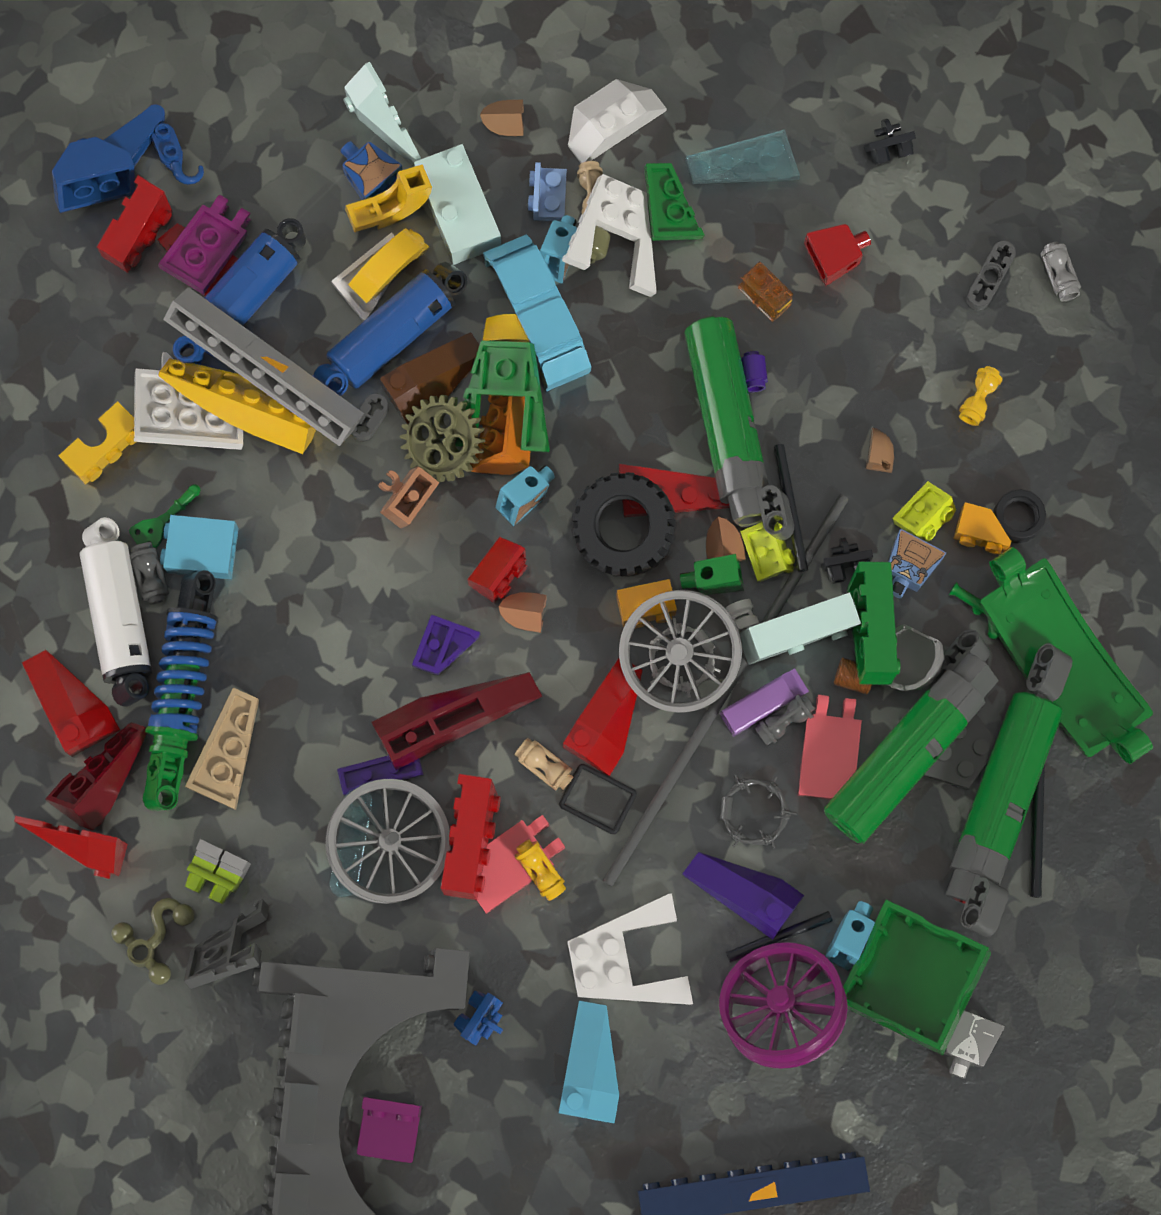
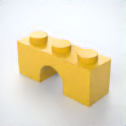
M118 401L98 419L107 430L106 439L102 444L90 447L77 438L58 455L63 463L85 485L89 481H95L102 474V469L106 465L116 462L128 445L136 443L134 442V417Z

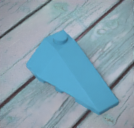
M579 1001L559 1113L615 1123L619 1089L607 1006Z

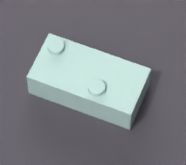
M463 144L414 162V167L423 164L431 183L432 190L427 203L453 265L479 256L483 252L501 245L500 232Z
M847 593L747 628L740 633L742 648L748 665L787 651L789 655L805 650L804 645L830 636L833 641L848 636L847 630L861 624L851 594Z

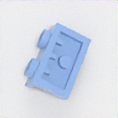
M535 162V171H530L529 186L534 187V195H529L528 211H533V220L561 221L562 217L565 216L567 169L541 168V162Z

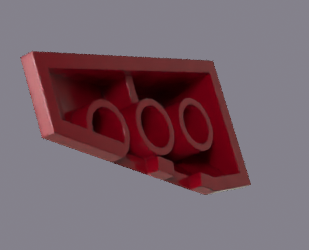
M130 722L105 743V750L101 754L93 758L89 756L84 761L86 764L84 768L75 775L70 772L65 776L45 800L79 826L93 831L103 823L105 816L111 811L147 735L145 732L146 727Z

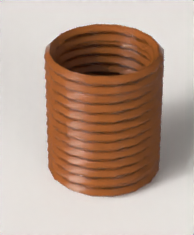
M844 657L841 658L834 679V685L867 695L872 684H859L856 661L844 659Z

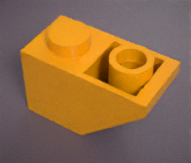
M964 503L960 509L953 539L959 540L961 545L967 547H975V545L985 547L987 552L993 554H1001V552L1008 550L1011 540L993 511L985 507Z

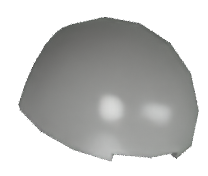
M905 624L900 625L895 629L897 636V658L900 659L901 668L900 673L896 675L894 681L889 686L905 692L920 690L931 684L940 673L944 661L943 645L938 639L927 636Z

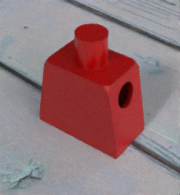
M842 224L807 233L804 245L826 286L860 264L863 257L860 249L870 246L871 240L866 231L853 235L849 226Z

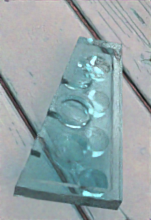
M785 129L689 155L685 159L693 184L800 179Z

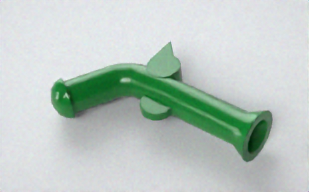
M956 582L948 595L956 596L972 606V612L975 615L985 614L980 605L981 599L961 588ZM988 620L987 635L991 639H997L999 637Z

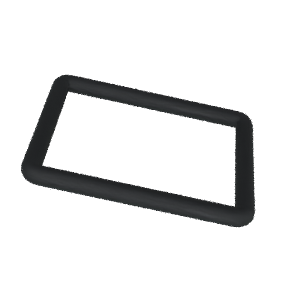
M580 764L573 775V779L568 784L559 802V806L561 809L610 834H616L631 808L637 792L633 788L586 764ZM582 769L631 793L614 829L565 805Z

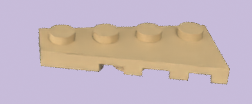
M233 687L185 785L186 788L236 810L259 703L258 698Z

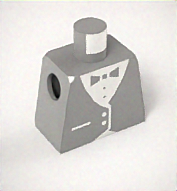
M964 1011L944 1054L954 1058L949 1073L965 1079L970 1064L983 1067L1005 1026Z

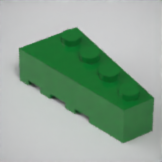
M859 562L847 587V593L851 594L861 624L852 628L859 684L891 685L896 675L900 673L901 668L900 659L897 658L891 562Z

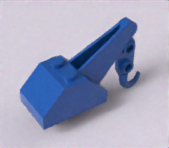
M154 104L104 140L92 137L88 139L82 138L76 142L69 143L52 170L55 202L61 213L133 195L135 191L134 167L152 140L160 161L173 173L176 180L182 184L190 185L199 182L203 178L204 169L202 165H199L198 173L195 176H187L183 173V152L175 131L170 125L164 123V108Z

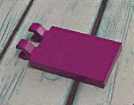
M220 194L210 208L205 205L200 207L159 262L161 270L203 295L247 237V230L245 228L251 221L248 218L251 213L243 208L238 211L232 221L223 217L222 215L226 213L229 206L226 205L228 199Z

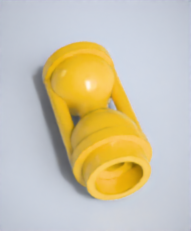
M990 366L978 369L975 379L977 392L975 395L968 397L959 409L961 412L959 418L967 424L978 426L980 421L985 419L987 410L985 397L994 392L1003 380L999 375L1000 372Z
M529 839L516 848L518 851L515 855L516 860H519L539 889L542 897L545 896L550 901L566 890L563 884L565 880L563 877H560L540 848L538 841L531 842Z

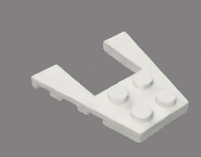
M602 174L596 180L586 203L588 204L586 210L578 221L579 226L571 237L568 244L570 246L562 261L583 270L590 267L595 227H602L607 231L635 242L629 289L652 297L657 291L647 193Z
M672 893L568 941L578 997L693 1004L688 976L633 986L623 932L677 922Z

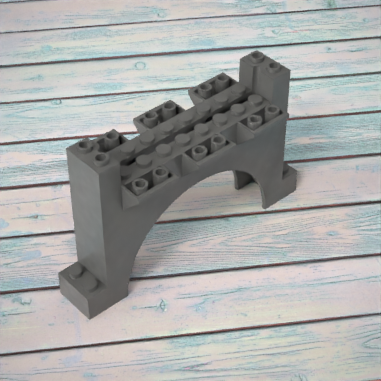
M440 948L431 950L430 954L425 956L423 972L428 973V976L261 962L259 968L253 969L252 986L257 987L256 993L289 996L282 1005L281 1019H286V1027L280 1030L278 1047L283 1048L284 1058H279L277 1065V1076H282L279 1088L274 1087L272 1105L277 1106L276 1117L271 1116L269 1134L274 1136L275 1146H269L268 1164L273 1166L270 1175H265L263 1192L267 1195L268 1200L267 1204H262L261 1215H375L355 1190L345 1168L340 1149L339 1116L346 1086L362 1056L374 1042L394 1026L426 1012L465 1009L470 951Z

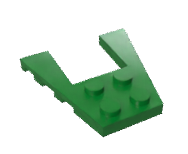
M481 340L471 374H473L469 388L465 389L463 396L465 398L464 401L467 402L465 410L474 408L475 412L471 417L479 418L481 395L525 397L521 450L550 452L534 344L530 342ZM461 438L456 440V447H463Z

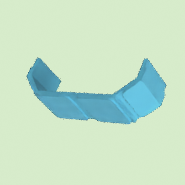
M526 234L483 252L485 266H492L495 269L529 342L535 346V353L545 380L546 392L589 374L591 364L579 330L560 295L537 245H534L531 238Z

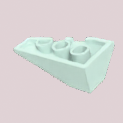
M368 62L344 87L346 97L343 100L350 113L354 111L360 121L414 167V162L421 160V157L405 127L400 129L401 121L397 115L398 113L394 105L388 107L389 101L385 94L386 90L371 63Z

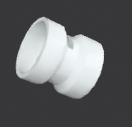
M751 599L740 600L726 607V610L734 619L739 633L749 627L760 624L757 616L753 615Z

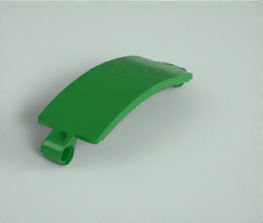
M1014 547L1009 548L991 560L989 565L1000 587L981 599L980 605L1025 679L1027 680L1038 650L1045 644L1054 645L1072 658V667L1063 692L1053 702L1059 705L1063 712L1059 725L1078 749L1089 758L1108 745H1111L1128 764L1133 763L1151 751L1153 745L1149 737L1141 729L1135 727L1153 715L1152 709L1096 638L1048 560L1043 558L1026 569L1024 558Z

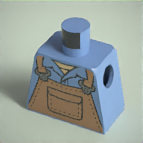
M900 529L888 562H891L893 596L902 598L907 588L917 592L942 561L946 552Z

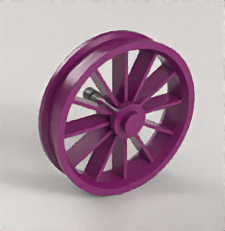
M797 943L770 944L747 954L730 970L723 983L719 998L722 1022L737 1050L746 1058L759 1065L779 1069L805 1065L826 1053L842 1033L848 1012L846 993L833 964L817 950ZM790 961L784 986H778L771 964ZM797 961L812 965L792 987ZM768 966L775 987L769 990L751 975L761 968ZM821 971L831 981L804 991ZM747 981L767 996V998L740 995L737 992L741 985ZM835 992L834 1006L806 1003ZM733 1004L760 1007L732 1017ZM799 1012L828 1015L831 1018L822 1030ZM764 1018L745 1039L735 1029ZM796 1019L817 1034V1036L807 1043L799 1045L794 1031L798 1026ZM775 1022L769 1050L755 1046L756 1041ZM783 1023L786 1024L788 1030H791L796 1044L795 1048L777 1050Z

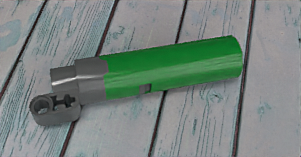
M723 316L699 319L687 327L684 334L704 427L707 433V441L720 501L730 505L732 519L740 527H749L763 522L765 530L774 538L786 540L794 532L790 504L787 496L781 490L768 483L733 321ZM783 520V527L778 531H774L775 524Z
M976 630L964 631L944 652V661L941 668L944 673L924 693L824 807V813L830 822L854 842L864 844L985 705L984 697L998 682V679L985 663L990 655V650Z

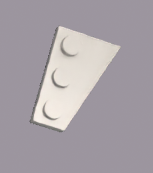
M392 232L331 281L334 288L362 321L371 315L389 284L379 296L368 303L348 284L361 268L394 237Z

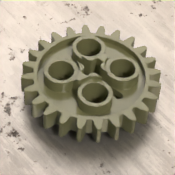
M441 395L439 399L437 396H430V402L427 399L420 400L421 407L412 406L415 415L406 414L405 416L410 423L401 425L403 429L407 430V434L400 435V438L405 439L407 442L401 446V449H408L409 451L404 459H413L410 465L411 469L419 466L434 479L436 477L438 482H444L445 478L448 482L455 481V475L458 478H463V470L467 472L473 470L470 462L479 463L475 454L484 452L478 447V443L485 442V439L478 436L479 433L484 431V428H477L476 426L481 418L471 417L475 409L465 410L467 406L466 401H461L457 405L458 397H451L448 401L447 395ZM446 414H449L451 417V425L449 427H446L444 424ZM424 426H426L429 430V436L427 439H424V437L422 436V429ZM442 434H444L445 438L442 440L441 443L440 439L443 437ZM458 438H461L463 441L461 451L455 445ZM436 450L441 455L439 463H436L433 457Z

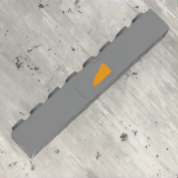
M188 287L172 301L163 319L310 426L338 446L354 431L364 415L362 411Z

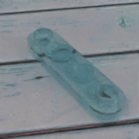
M353 788V789H351L350 791H348L347 794L345 795V797H346L348 794H350L353 790H355L356 788ZM369 792L361 796V799L371 812L372 796ZM352 802L342 817L368 829V816L361 806L356 807ZM340 822L336 844L366 841L367 834ZM365 845L337 848L339 860L345 870L363 858ZM362 862L347 872L356 883L359 881ZM331 869L329 880L331 892L341 898L352 895L353 893L346 888L341 889L338 886L339 880Z

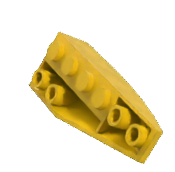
M171 358L159 371L158 376L182 395L227 423L254 436L301 454L305 452L314 437L315 428L240 374L193 363H183Z

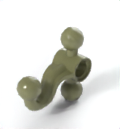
M171 898L161 899L153 906L151 920L155 933L147 941L143 939L136 940L133 937L134 931L132 926L126 922L116 924L111 932L112 938L116 943L125 944L128 947L127 956L129 960L137 967H146L149 970V979L156 985L167 983L171 977L169 966L155 961L154 949L163 941L166 934V926L162 917L163 911L166 909L172 910L173 920L180 926L189 925L195 916L191 906L181 904ZM139 947L148 948V956L143 960H136L134 958V953Z

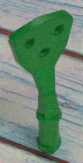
M197 484L189 486V489L178 500H175L170 509L158 518L142 520L130 527L129 533L136 544L151 541L153 548L157 549L163 538L165 524L170 521V515H176L180 511L185 510V507L200 494V486ZM151 528L153 529L152 534L149 533V530ZM137 530L141 532L139 535L136 534Z

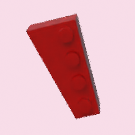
M459 774L457 784L461 785L462 792L461 797L455 798L454 818L457 819V824L450 826L449 846H453V849L446 852L441 890L446 896L477 900L478 892L482 893L484 890L485 876H482L483 866H488L490 849H487L488 840L493 839L496 824L492 820L494 812L498 813L501 796H497L492 779Z

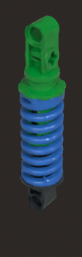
M206 570L184 575L181 580L177 608H168L166 613L168 615L167 630L164 633V638L168 643H165L161 650L166 657L161 658L159 661V667L164 671L157 674L156 680L161 685L154 689V695L159 700L152 702L151 709L157 714H151L145 731L154 736L153 745L149 747L151 756L147 767V779L143 794V803L151 811L171 810L176 806L180 782L184 772V760L188 757V751H186L188 741H196L198 739V726L190 724L199 723V717L192 715L193 709L200 710L202 708V703L195 701V695L202 696L205 691L204 688L197 686L198 681H205L207 679V675L200 672V667L209 666V660L198 657L199 652L210 653L212 651L211 645L201 643V638L212 639L214 632L210 629L214 630L219 620L216 615L210 613L216 581L213 574ZM197 579L200 582V588L197 587ZM159 793L162 794L161 804L158 800Z

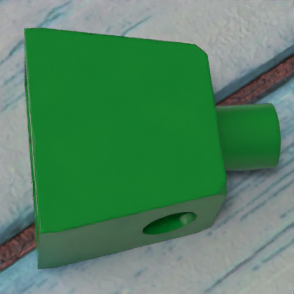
M736 554L694 562V571L680 573L682 589L697 587L698 591L705 595L744 591L741 564ZM708 575H713L710 579H705Z

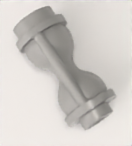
M1059 242L1047 244L1040 255L1045 264L1055 295L1062 302L1078 297L1081 285L1077 279L1066 245L1059 244Z

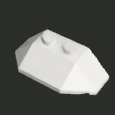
M615 79L574 106L568 147L580 163L592 161L667 111V108L652 89Z

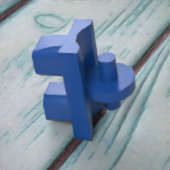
M474 991L468 1004L476 1008V1012L471 1019L461 1013L453 1025L462 1033L461 1037L476 1046L482 1036L488 1040L493 1031L501 1035L503 1029L497 1026L502 1018L498 1010L503 1002L490 993L484 994Z

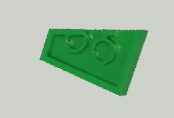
M646 163L644 171L652 241L703 239L705 236L701 227L699 228L695 220V213L692 206L689 207L683 194L684 189L672 163Z

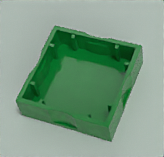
M885 900L869 935L865 950L854 964L843 986L847 997L848 1009L943 1055L991 956L990 949L955 931L935 926L922 916Z

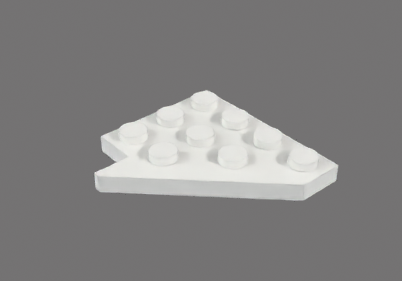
M167 352L162 353L161 368L169 358L173 359ZM135 370L134 442L242 450V429L227 423L182 395L158 376L160 370Z

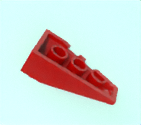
M47 650L22 662L64 751L71 757L121 731L109 707Z
M619 658L563 742V749L609 777L624 754L637 694L626 681ZM639 668L634 671L641 681L643 670Z
M15 816L14 821L87 868L95 870L94 876L110 879L111 874L120 875L128 844L119 838L82 830L80 833L79 830L67 826L58 825V827H55L47 822Z

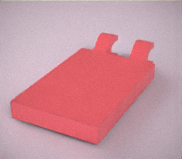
M818 695L816 697L814 717L812 719L808 718L805 723L798 796L831 800L857 771L862 720L854 719L856 699L845 698L841 718L827 716L829 696Z
M543 815L534 820L529 826H526L524 821L521 820L487 844V849H490V859L488 866H483L482 876H485V885L483 892H478L477 897L478 903L486 914L532 882L524 867L515 858V855L518 853L516 848L529 839L531 842L537 841L534 836L550 826ZM558 837L544 849L541 846L540 848L554 866L550 859L564 850L565 846Z

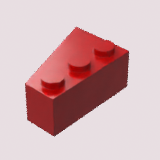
M139 175L134 181L138 186L130 199L125 197L122 205L126 206L118 220L113 218L97 246L103 258L127 273L131 267L137 266L141 260L142 252L147 246L150 247L157 237L156 233L162 226L168 224L173 212L164 191Z

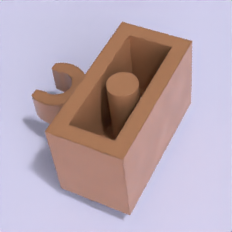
M419 466L410 470L402 482H400L398 474L390 470L386 475L392 479V485L388 486L383 481L378 484L382 491L393 493L380 513L399 528L410 525L440 483Z

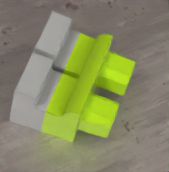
M200 839L194 858L186 869L190 873L185 887L200 894L206 880L212 882L215 885L208 898L223 905L231 892L236 893L251 863Z

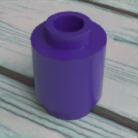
M758 351L744 353L741 361L748 392H759L766 389L768 377L765 356L760 355Z

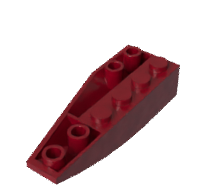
M530 672L420 697L371 723L395 770L542 697V694Z

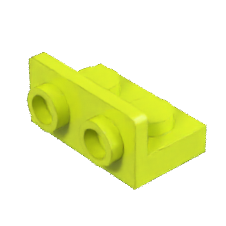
M927 481L892 519L894 524L927 542L934 538L936 532L944 523L952 519L956 508L952 496Z
M763 522L740 531L757 581L762 582L781 573H791L794 570L795 558L789 548L787 549L784 540H778L765 530ZM777 522L774 526V531L780 530L783 526Z

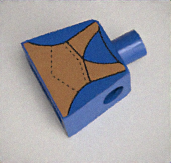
M350 141L341 149V153L347 158L342 165L344 174L361 200L377 196L388 190L396 182L398 172L403 170L402 165L371 142L366 143L359 149Z

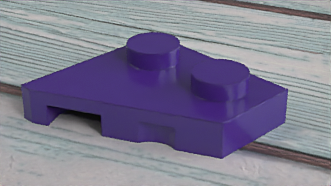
M431 615L412 666L438 676L478 640L481 634L476 630Z

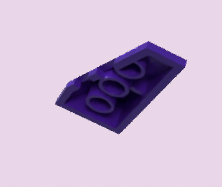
M700 852L697 853L682 874L772 940L804 897L801 892L780 878Z

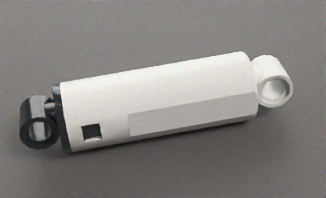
M104 517L84 530L82 539L86 547L80 551V559L104 683L114 684L112 687L114 701L120 706L128 707L148 695L149 684L145 677L152 674L128 545L125 542L116 541L119 537L118 525L112 519Z

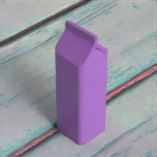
M794 668L720 712V716L734 737L760 720L787 706L792 700L796 699V695L803 696L809 690Z

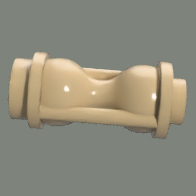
M596 161L581 163L577 171L580 185L587 191V197L582 204V214L586 210L588 205L586 203L597 178L603 174L602 168Z
M527 738L514 754L519 758L518 762L555 791L559 787L564 790L573 779V776L570 774L573 769L536 740L532 741ZM546 756H548V757H549L551 760H553L555 763H552V762L548 761L547 758H546ZM536 768L542 769V770L544 771L545 775H544L543 773H541L539 770H537Z

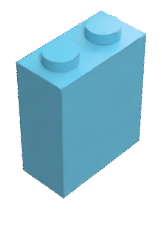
M170 515V522L166 523L164 527V538L167 539L166 549L161 551L160 564L163 565V568L169 574L186 575L206 570L211 572L215 578L232 580L239 529L236 522Z

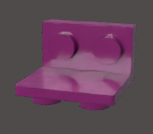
M363 1097L361 1109H364L357 1154L412 1163L422 1106Z

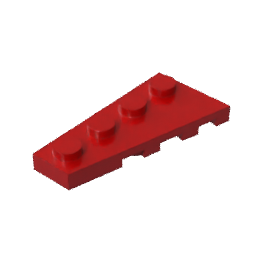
M619 464V473H634L644 476L657 484L667 495L675 513L730 508L729 504L720 501L716 478ZM622 499L624 518L648 515L639 503Z

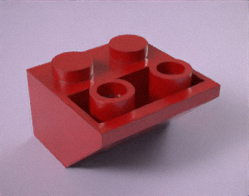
M499 537L468 578V585L494 604L499 598L503 600L511 589L509 585L514 577L520 578L527 568L525 564L527 561L525 548Z

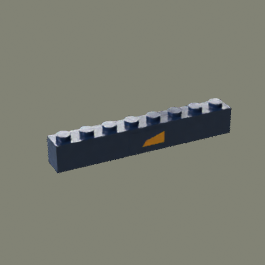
M856 1151L839 1154L840 1159L829 1161L828 1156L811 1158L812 1164L801 1165L800 1160L783 1162L784 1168L773 1169L772 1164L756 1166V1172L747 1174L744 1173V1169L727 1171V1177L716 1178V1173L699 1175L700 1181L688 1182V1177L671 1179V1185L660 1187V1182L645 1183L642 1190H637L641 1215H722L870 1192L865 1157H857Z

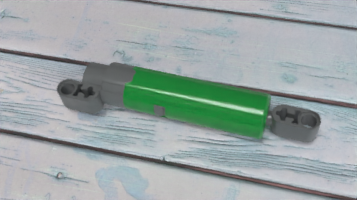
M1052 644L1041 646L1035 656L1026 682L1028 690L1033 692V694L1017 692L1012 696L950 866L954 873L946 896L965 905L961 914L962 925L983 937H990L996 932L1007 904L1008 892L1000 886V883L1013 853L1063 715L1061 707L1053 701L1057 700L1063 692L1072 667V658Z

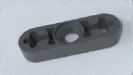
M1000 241L994 245L966 298L967 304L973 310L981 311L988 307L1016 255L1015 247L1010 242ZM1006 250V256L1001 264L995 263L999 257V252ZM994 270L998 274V280L994 282L986 280L984 272ZM982 286L987 288L983 299L977 302L975 295L979 294Z

